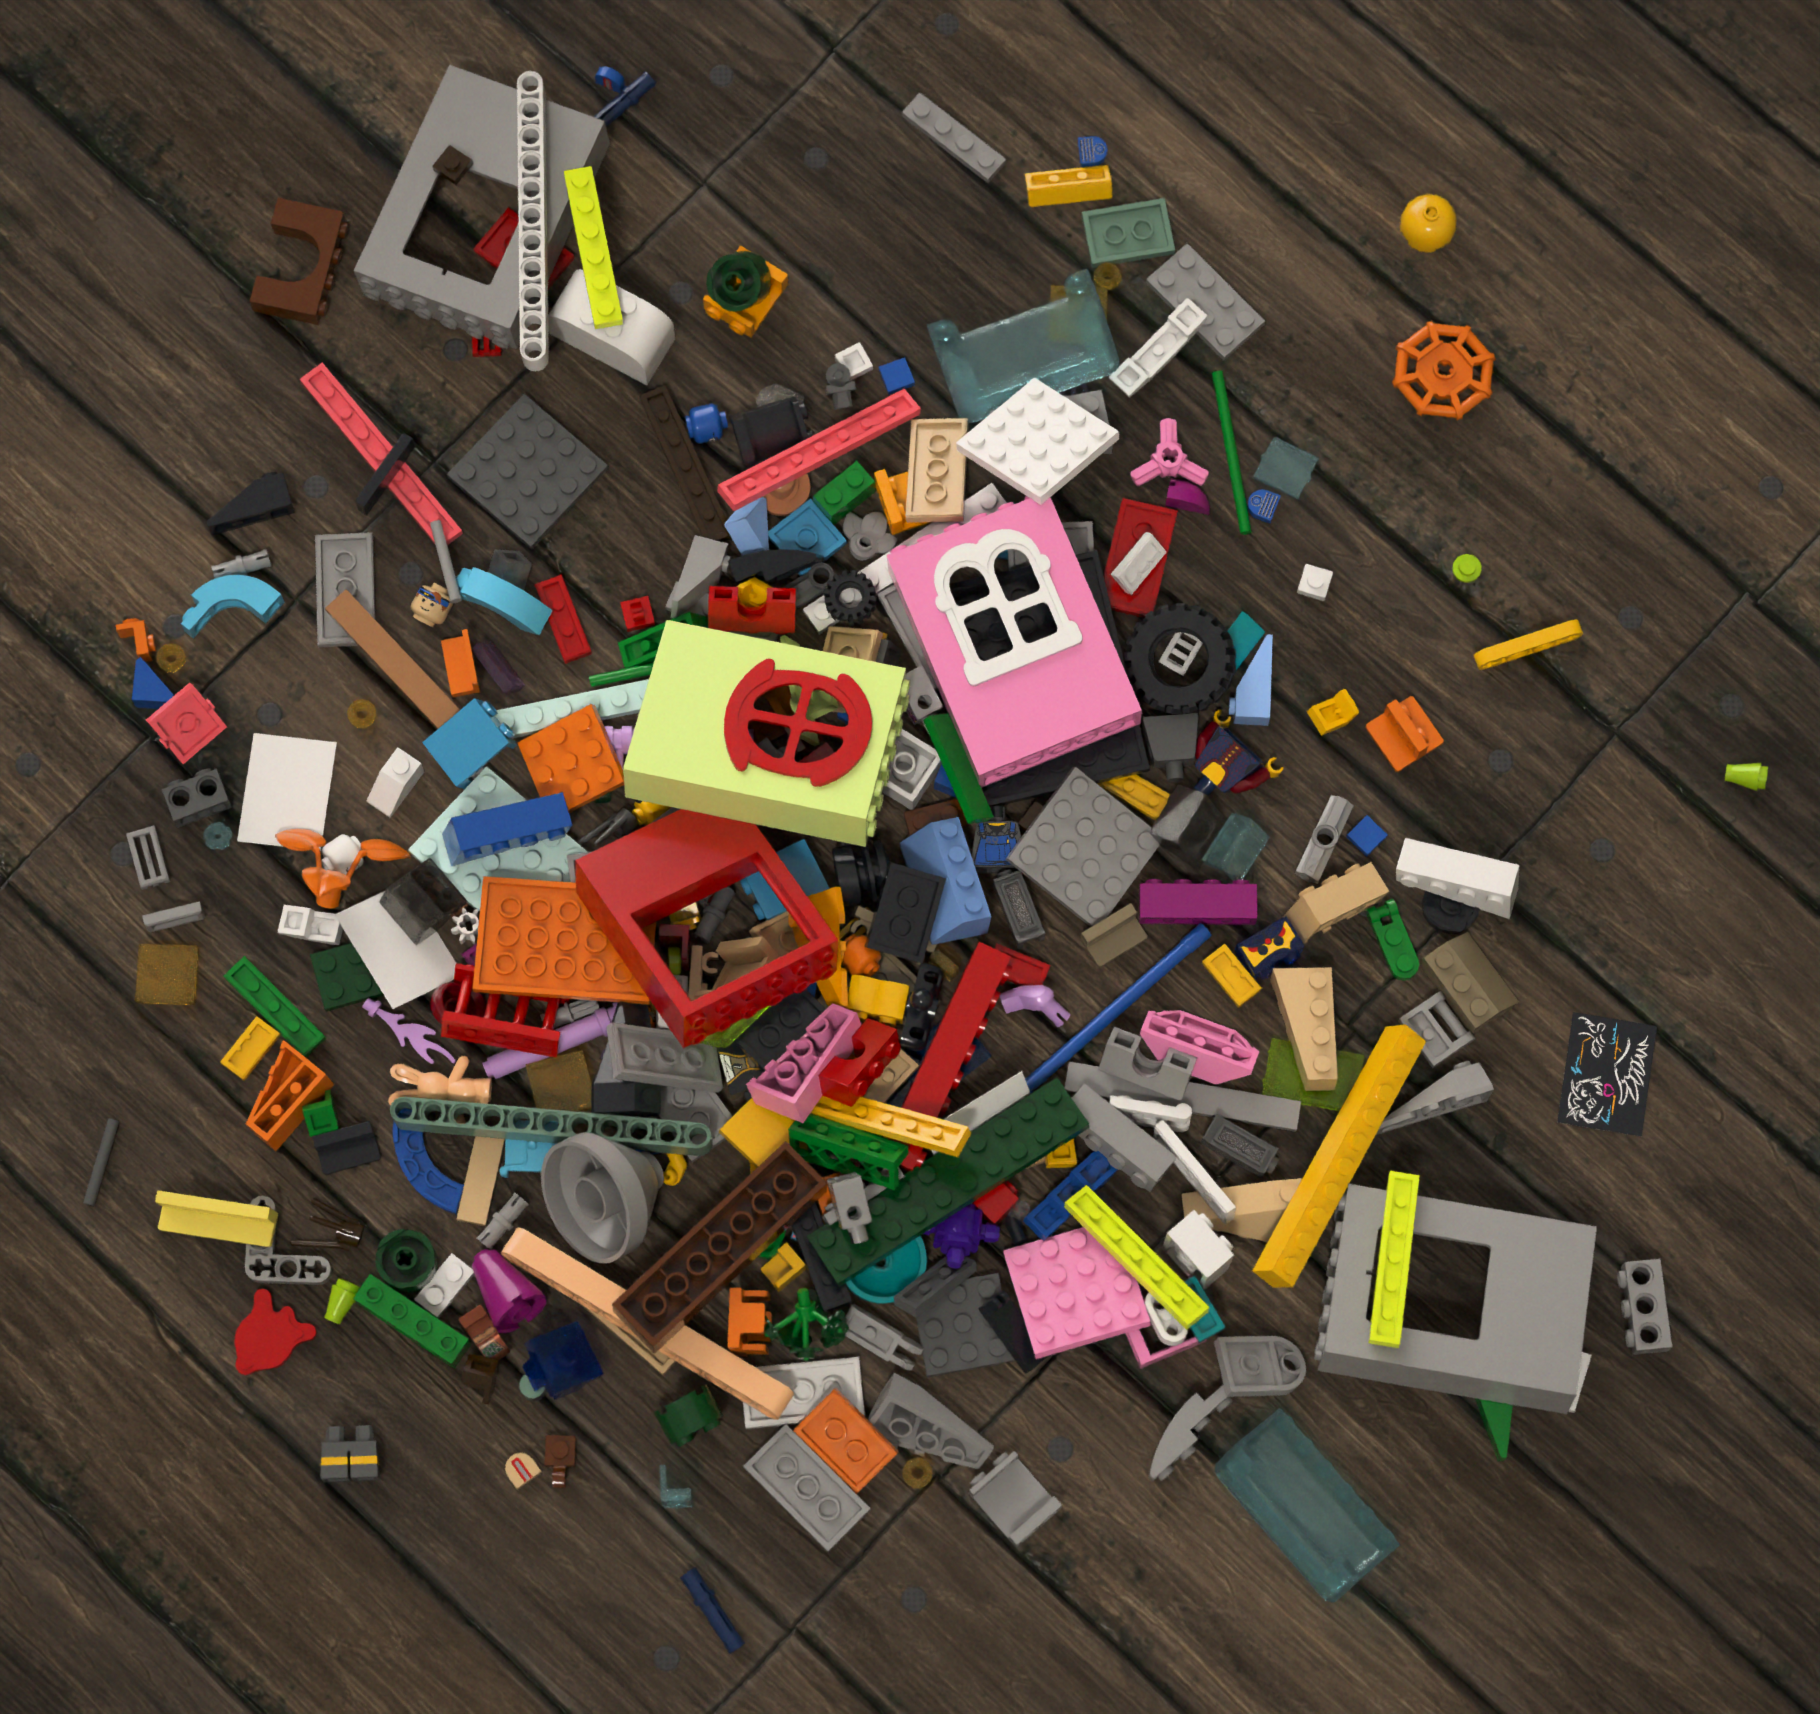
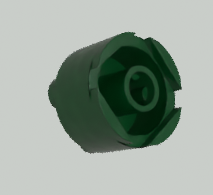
M748 251L734 252L720 257L709 270L706 280L707 290L713 301H716L723 309L741 311L759 304L768 296L771 286L770 271L762 256ZM737 277L738 279H741V283H737Z
M398 1229L387 1234L379 1243L376 1253V1268L383 1281L395 1291L402 1294L415 1293L422 1290L433 1279L438 1270V1258L431 1242L425 1235L413 1230ZM404 1256H407L409 1259L412 1258L410 1266L402 1265V1258Z
M707 1384L701 1387L704 1391L702 1394L698 1395L694 1390L665 1406L667 1410L665 1414L662 1415L659 1410L654 1412L670 1445L676 1442L677 1446L680 1447L695 1439L692 1433L703 1428L706 1433L721 1425L719 1418L723 1417V1414Z

